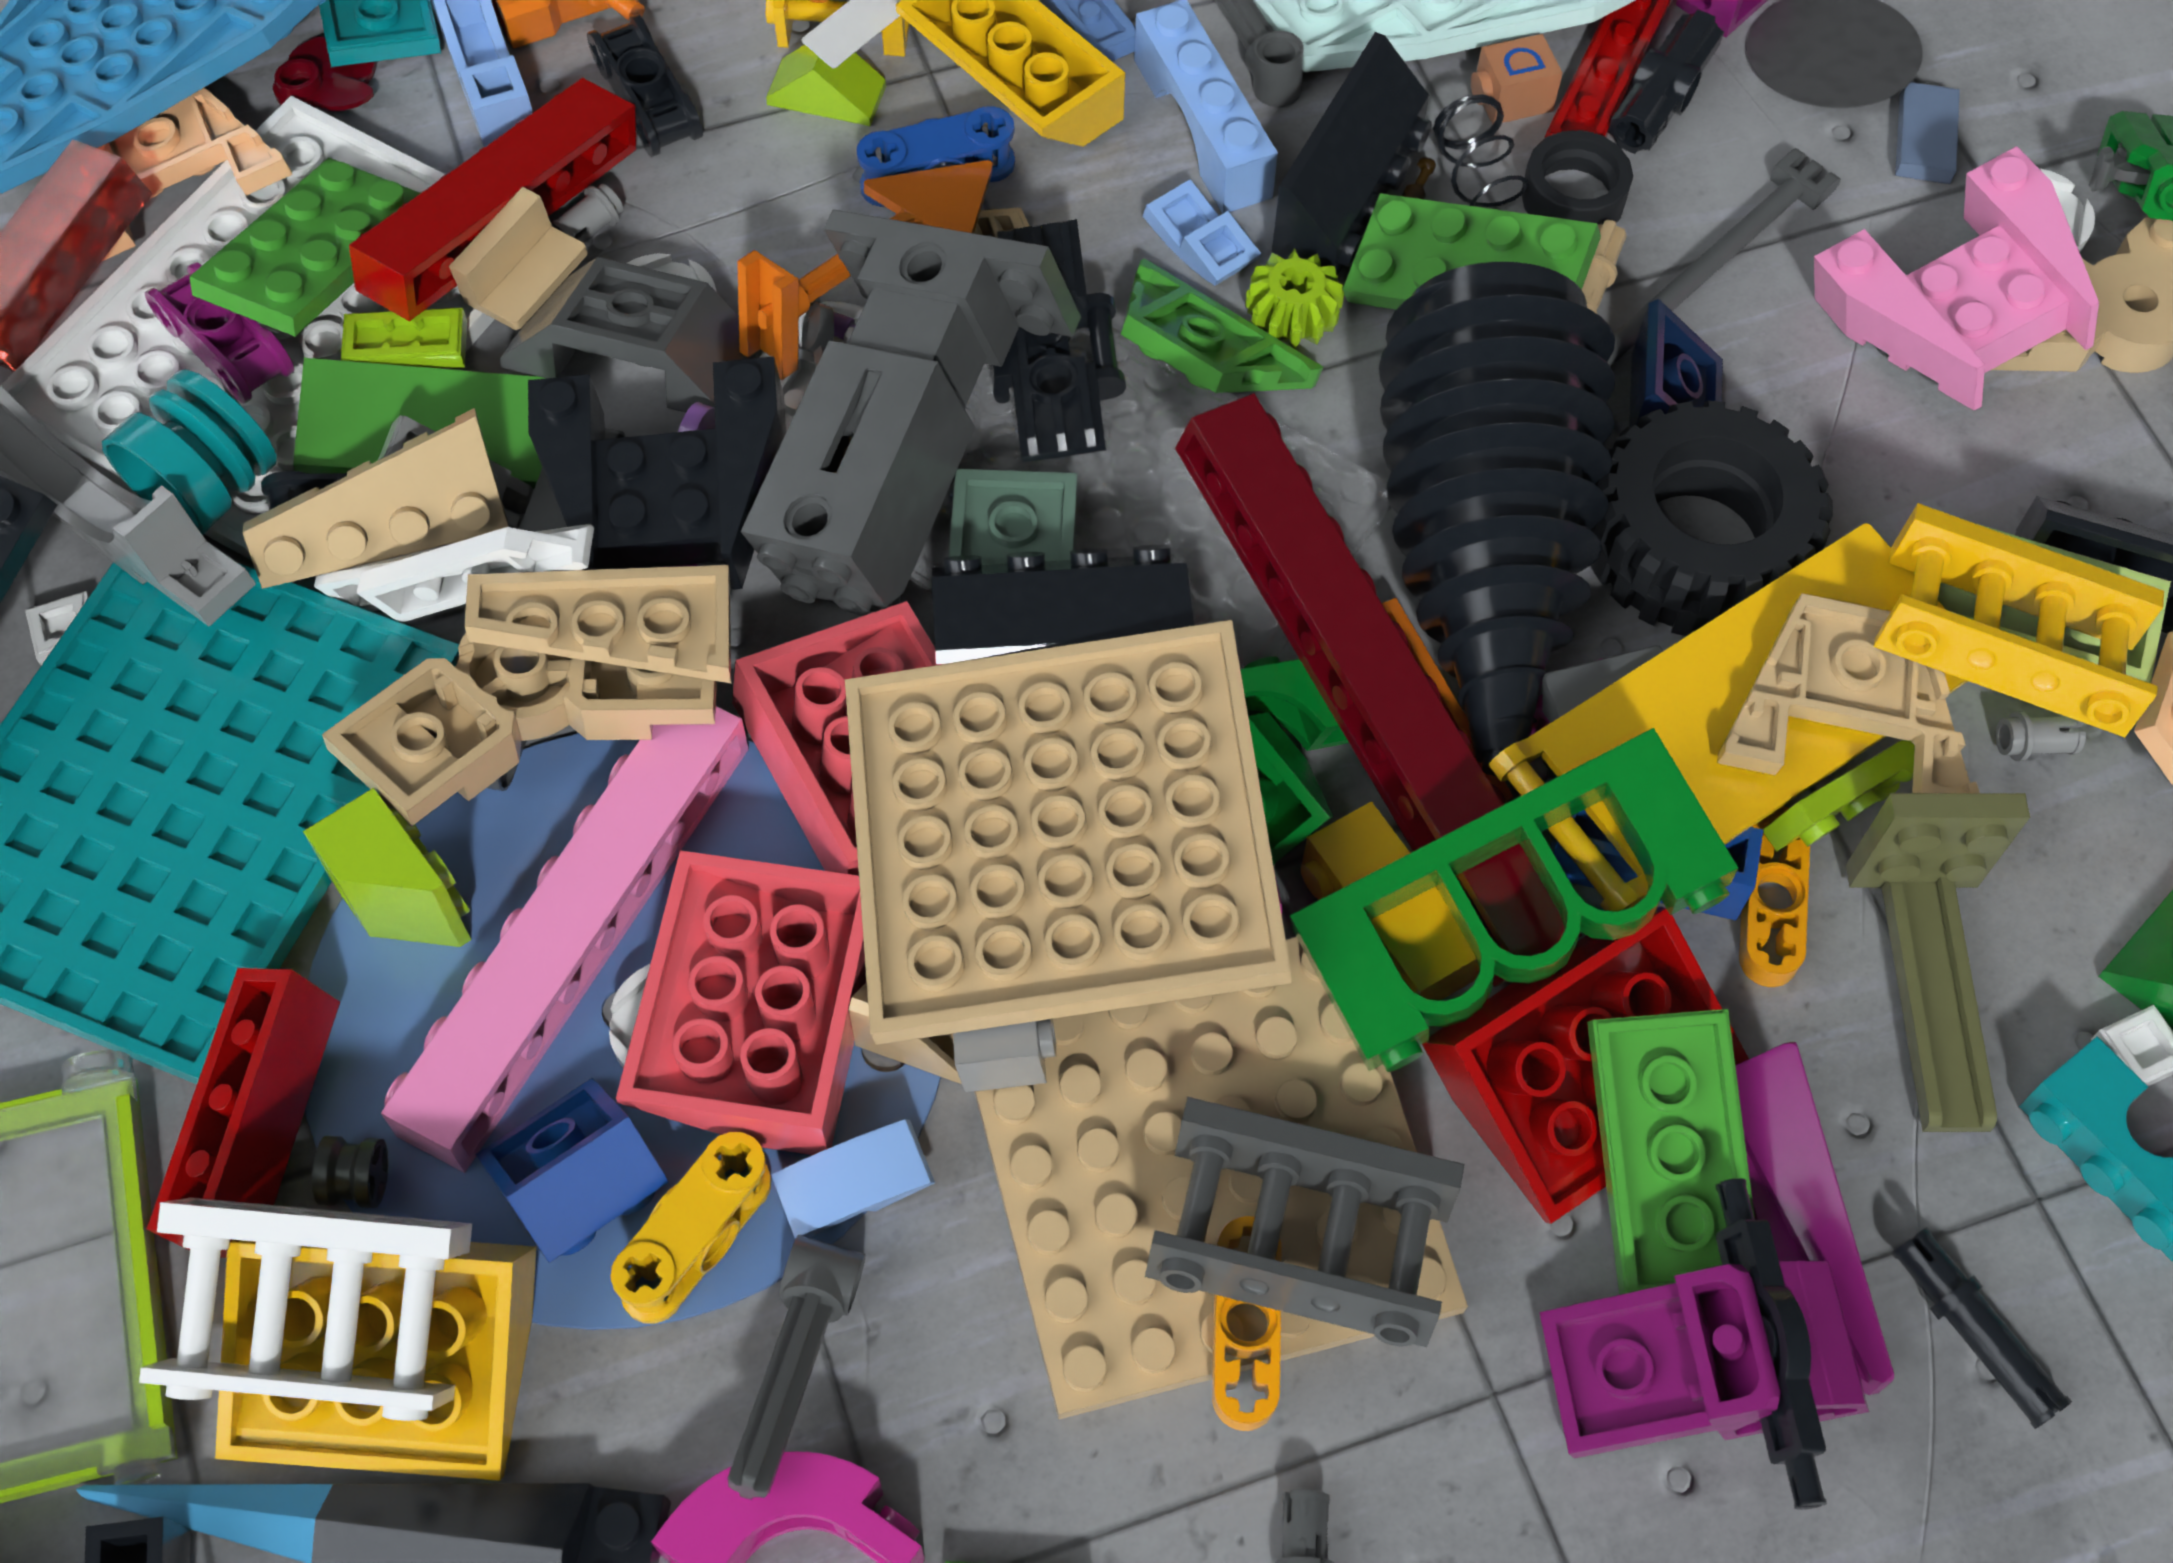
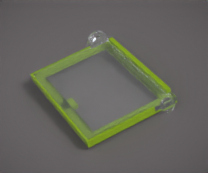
M99 1050L73 1056L64 1061L60 1067L62 1089L0 1103V1504L114 1475L116 1486L146 1484L161 1477L160 1463L178 1459L172 1398L165 1396L166 1385L139 1383L141 1367L166 1360L167 1351L154 1233L147 1230L152 1210L138 1079L134 1075L133 1058L125 1052Z

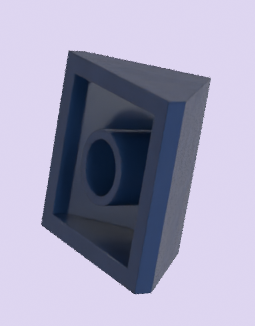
M1660 299L1648 303L1632 352L1629 426L1634 424L1637 426L1640 417L1654 410L1661 409L1664 414H1667L1670 405L1692 401L1693 407H1703L1706 401L1722 402L1723 359Z

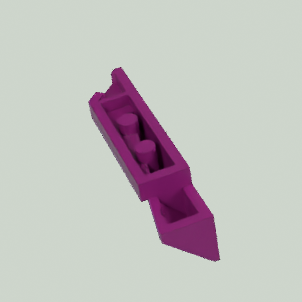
M1796 1042L1784 1043L1735 1066L1755 1220H1768L1779 1261H1828L1833 1271L1864 1393L1867 1395L1878 1394L1894 1380V1371L1799 1048Z

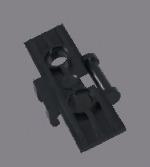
M1077 219L997 231L998 238L1049 247L1081 315L1076 330L1089 327L1093 362L1086 363L1085 356L1072 358L1069 346L1070 336L1054 333L1040 336L1019 327L1002 367L993 365L992 386L993 396L996 402L1000 404L1009 402V388L1012 386L1014 388L1022 462H1034L1106 451L1100 401L1120 396L1126 389L1124 373L1117 366L1112 319L1116 315L1115 300L1106 293L1087 294Z

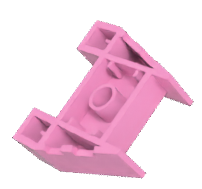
M2018 146L1966 173L1964 219L1979 236L1925 266L1905 275L1865 229L1814 256L1815 300L1848 338L1862 346L1869 342L1888 353V361L1907 371L1912 367L1938 382L1939 391L1973 411L1982 407L1984 373L2065 329L2085 350L2094 345L2099 301L2052 182Z

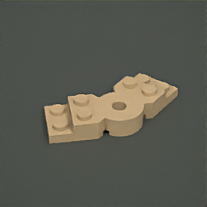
M2147 215L2126 235L2115 255L2106 257L2095 265L2082 258L2099 301L2093 347L2085 350L2065 329L1992 370L2077 372L2094 352L2104 357L2101 362L2102 365L2127 373L2149 372L2173 359V221L2152 219Z
M465 633L458 647L459 657L456 666L451 664L446 658L425 659L324 732L322 737L327 750L370 789L374 788L382 800L389 807L396 810L412 827L458 792L467 801H470L520 762L522 741L550 736L568 725L586 740H652L653 725L715 724L717 681L468 641L467 634Z

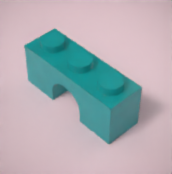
M2097 1036L2046 1078L2023 1101L2019 1108L2029 1117L2032 1127L2044 1140L2057 1145L2080 1168L2086 1183L2097 1193L2108 1197L2132 1221L2139 1237L2151 1247L2161 1250L2173 1262V1157H2160L2151 1154L2139 1146L2131 1136L2126 1121L2127 1110L2130 1104L2149 1086Z

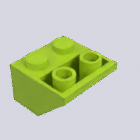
M374 788L303 831L335 888L370 937L461 947L471 941L461 920V917L469 913L470 910L454 887L456 881L435 850L428 852L419 839L421 833L417 826L414 824L411 827L396 810L388 808Z

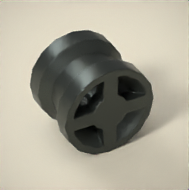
M324 1136L319 1142L313 1163L312 1191L315 1202L318 1205L333 1206L337 1205L342 1199L354 1200L359 1207H378L385 1193L388 1178V1150L384 1139L365 1138L360 1144H348L342 1136Z

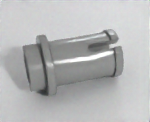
M601 184L597 188L589 186L584 191L585 198L557 220H553L551 222L552 227L584 243L605 225L615 226L619 222L618 215L624 211V207L615 192L605 184Z
M2023 711L2012 712L2008 718L1999 720L1995 739L1997 748L2002 755H2009L2015 761H2024L2031 754H2079L2085 745L2086 731L2069 732L2070 728H2081L2084 726V723L2066 716L2029 717Z

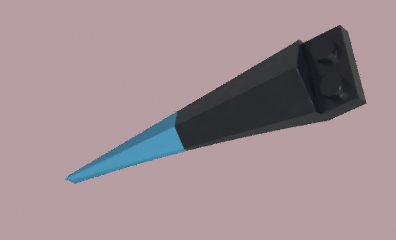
M591 1483L84 1485L76 1489L83 1498L89 1501L149 1518L165 1517L191 1530L304 1563H659L660 1554L651 1541L667 1521L671 1501L665 1495L594 1487Z

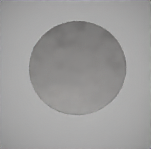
M1783 0L1761 14L1753 24L1747 40L1748 59L1755 73L1764 83L1787 98L1807 105L1824 108L1862 107L1894 96L1915 78L1923 57L1921 39L1914 26L1900 12L1878 0Z

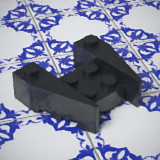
M774 357L713 362L715 429L605 439L604 411L590 374L528 380V433L567 527L591 524L594 527L589 565L585 570L654 568L724 561V564L729 566L732 589L743 588L755 549L741 533V529L786 434L784 394Z

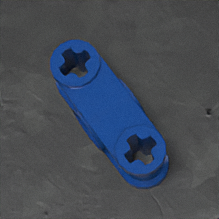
M987 106L971 112L940 119H927L918 124L867 134L859 141L856 148L858 163L864 169V173L860 178L861 195L870 204L885 207L864 194L865 180L885 177V175H898L989 160L993 163V155L997 157V165L992 168L990 182L1003 180L1013 172L1015 167V154L1009 146V142L1015 133L1014 120L1002 108ZM984 123H987L988 135L983 132ZM878 147L881 150V163L876 157V148Z

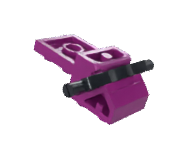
M1743 1178L1724 1180L1715 1186L1726 1223V1228L1716 1234L1722 1262L1721 1266L1675 1275L1676 1283L1539 1312L1568 1454L1575 1459L1716 1430L1724 1440L1763 1433L1770 1462L1772 1464H1785L1794 1500V1509L1807 1510L1821 1507V1505L1827 1504V1500L1824 1498L1814 1458L1824 1454L1826 1451L1820 1422L1869 1412L1833 1271L1828 1261H1779L1768 1220L1754 1219L1746 1180Z

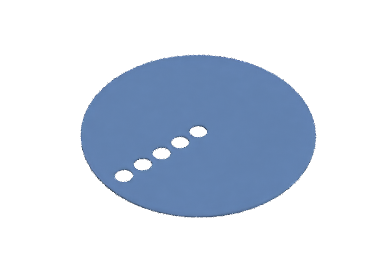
M577 733L539 743L523 750L513 780L507 790L499 791L486 788L470 801H467L457 792L415 824L421 833L419 839L428 852L435 850L456 881L454 887L470 910L469 913L461 917L471 938V941L465 945L454 947L370 937L344 899H341L327 924L308 977L310 982L340 1001V1005L306 1105L305 1114L316 1149L324 1136H342L348 1144H360L365 1138L384 1139L386 1142L389 1166L386 1189L382 1201L376 1208L359 1207L354 1200L343 1199L353 1213L473 1223L471 1242L536 1246L477 1156L467 1171L463 1173L396 1137L381 1115V1112L385 1107V1097L391 1084L400 1074L404 1072L409 1073L424 1051V1042L430 1028L439 1018L443 1016L448 1017L462 996L463 985L469 972L479 962L487 961L500 942V933L506 919L515 909H523L537 889V880L545 863L551 857L559 856L573 837V828L580 813L586 806L596 804L608 786L609 775L614 764L622 755H630L639 740H586ZM747 740L749 750L682 848V851L825 871L755 743ZM678 856L481 1150L591 1078L618 1104L616 1095L623 1068L619 1064L610 1044V1027L603 1020V1006L609 996L618 991L620 986L633 973L651 964ZM854 1041L832 1147L904 1119L911 1120L916 1136L919 1138L936 1098L941 1077L907 1064L890 1072L877 1071L865 1062L862 1048L855 1046ZM618 1104L633 1122L669 1182L655 1191L654 1198L644 1208L630 1215L618 1216L597 1230L594 1239L585 1248L572 1255H561L549 1263L537 1247L533 1317L531 1323L586 1330L639 1328L681 1321L718 1310L771 1287L782 1280L795 1241L773 1179L771 1181V1191L766 1201L761 1204L738 1233L725 1256L714 1268L705 1274L675 1314L668 1320L657 1324H643L632 1319L625 1311L621 1298L614 1291L610 1278L612 1264L617 1255L623 1251L646 1223L660 1199L683 1178L706 1150L708 1144L718 1137L719 1134ZM762 1148L766 1159L765 1164L768 1167L770 1176L781 1169L812 1156ZM748 1166L740 1173L730 1168L725 1172V1176L728 1179L732 1174L736 1173L746 1177L750 1171ZM867 1211L810 1238L834 1244ZM641 1277L635 1286L637 1290L643 1285L649 1286L654 1290L660 1285L661 1281L659 1277L653 1281Z

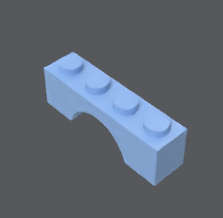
M431 0L483 147H485L514 127L520 120L533 113L527 90L513 55L510 56L491 0Z
M1179 0L1137 13L1134 61L1155 98L1171 94L1179 104L1193 137L1200 176L1221 213L1223 214L1226 211L1232 212L1272 199L1278 152L1188 1Z

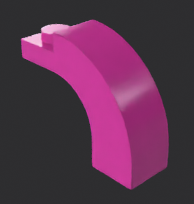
M784 1452L771 1491L765 1498L754 1497L752 1500L740 1497L739 1492L734 1491L728 1486L727 1477L731 1467L719 1472L697 1487L682 1501L651 1541L660 1556L669 1563H746L757 1549L777 1536L797 1530H819L844 1539L876 1563H924L925 1561L922 1546L915 1542L920 1531L909 1520L888 1506H884L879 1515L872 1511L884 1494L879 1477L847 1460L813 1452Z

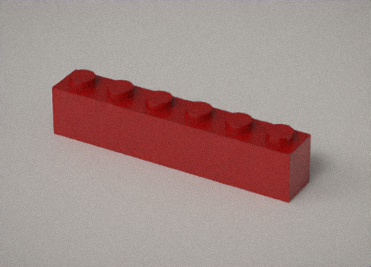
M582 77L349 244L355 291L410 322L457 286L449 265L522 187L541 196L547 215L550 216L636 151L635 105Z

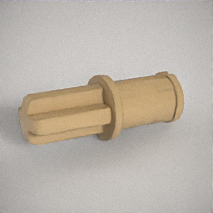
M1605 220L1604 224H1598L1601 238L1582 288L1587 301V308L1596 314L1598 313L1597 310L1606 288L1614 284L1618 272L1615 265L1627 236L1625 229L1618 227L1614 220Z

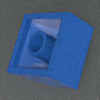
M593 1078L475 1154L549 1263L561 1255H572L585 1248L594 1239L597 1230L620 1215H630L641 1210L654 1198L655 1191L669 1182L629 1116Z

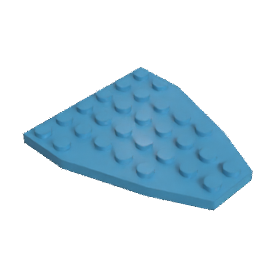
M9 0L0 13V193L9 191L123 136L272 48L278 41L286 38L302 19L326 0Z

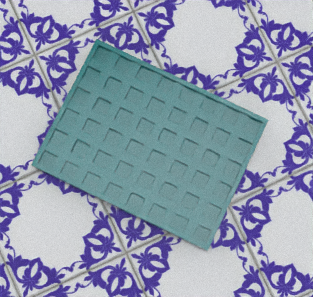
M113 562L0 724V1004L197 1085L237 968L280 969L332 883L303 831L370 790L368 786L327 750L322 734L425 659L446 658L451 664L456 666L459 657V644L292 582L262 589L256 570L240 563L238 564L247 570L256 585L211 626H207L149 582L142 585Z

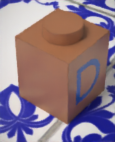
M1543 34L1481 47L1477 71L1471 75L1472 95L1482 94L1491 96L1500 102L1504 113L1502 123L1553 112L1563 72ZM1477 103L1478 105L1483 104L1493 125L1496 120L1497 110L1490 104Z

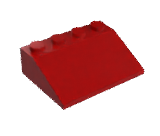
M1658 907L1651 921L1633 935L1616 940L1597 939L1586 935L1577 941V945L1567 964L1553 976L1530 984L1513 982L1488 998L1482 1009L1467 1021L1443 1027L1429 1036V1041L1423 1043L1422 1046L1453 1102L1544 1222L1552 1224L1606 1187L1587 1022L1599 1019L1721 1010L1722 1007L1673 915L1669 914L1666 907ZM1730 1024L1736 1066L1749 1060V1057Z

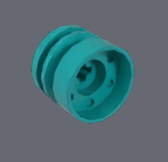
M187 369L177 371L167 380V391L162 389L154 392L149 397V408L155 419L139 412L133 413L102 440V451L110 465L139 497L152 501V493L160 486H163L175 495L202 535L231 508L232 499L226 487L240 493L249 491L255 485V477L266 475L277 462V454L270 440L242 406L219 386L199 373Z

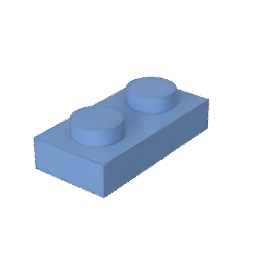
M1040 0L1044 6L1111 61L1135 52L1136 27L1114 0Z

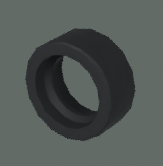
M1584 130L1561 131L1548 136L1531 152L1524 176L1528 180L1529 186L1525 193L1521 195L1523 207L1528 214L1597 224H1604L1605 220H1614L1617 223L1621 219L1633 180L1630 159L1619 145L1600 134ZM1559 170H1577L1589 173L1600 180L1609 192L1595 199H1576L1565 196L1552 188L1545 179V176Z

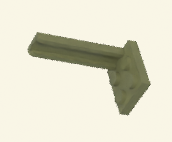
M1891 793L1846 863L1849 888H1882L1922 1132H1990L1997 1122V1110L1956 888H1978L2030 819L2025 793Z

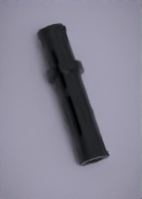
M1924 1228L1912 1239H1909L1891 1253L1892 1256L1900 1261L1932 1300L1934 1305L1929 1309L1939 1320L1943 1316L1946 1317L2031 1421L2030 1424L2033 1428H2038L2053 1418L2057 1411L2060 1412L2065 1409L2072 1401L2061 1392L1979 1293L1978 1290L1984 1287L1974 1275L1968 1279L1931 1235L1932 1232L1929 1228Z

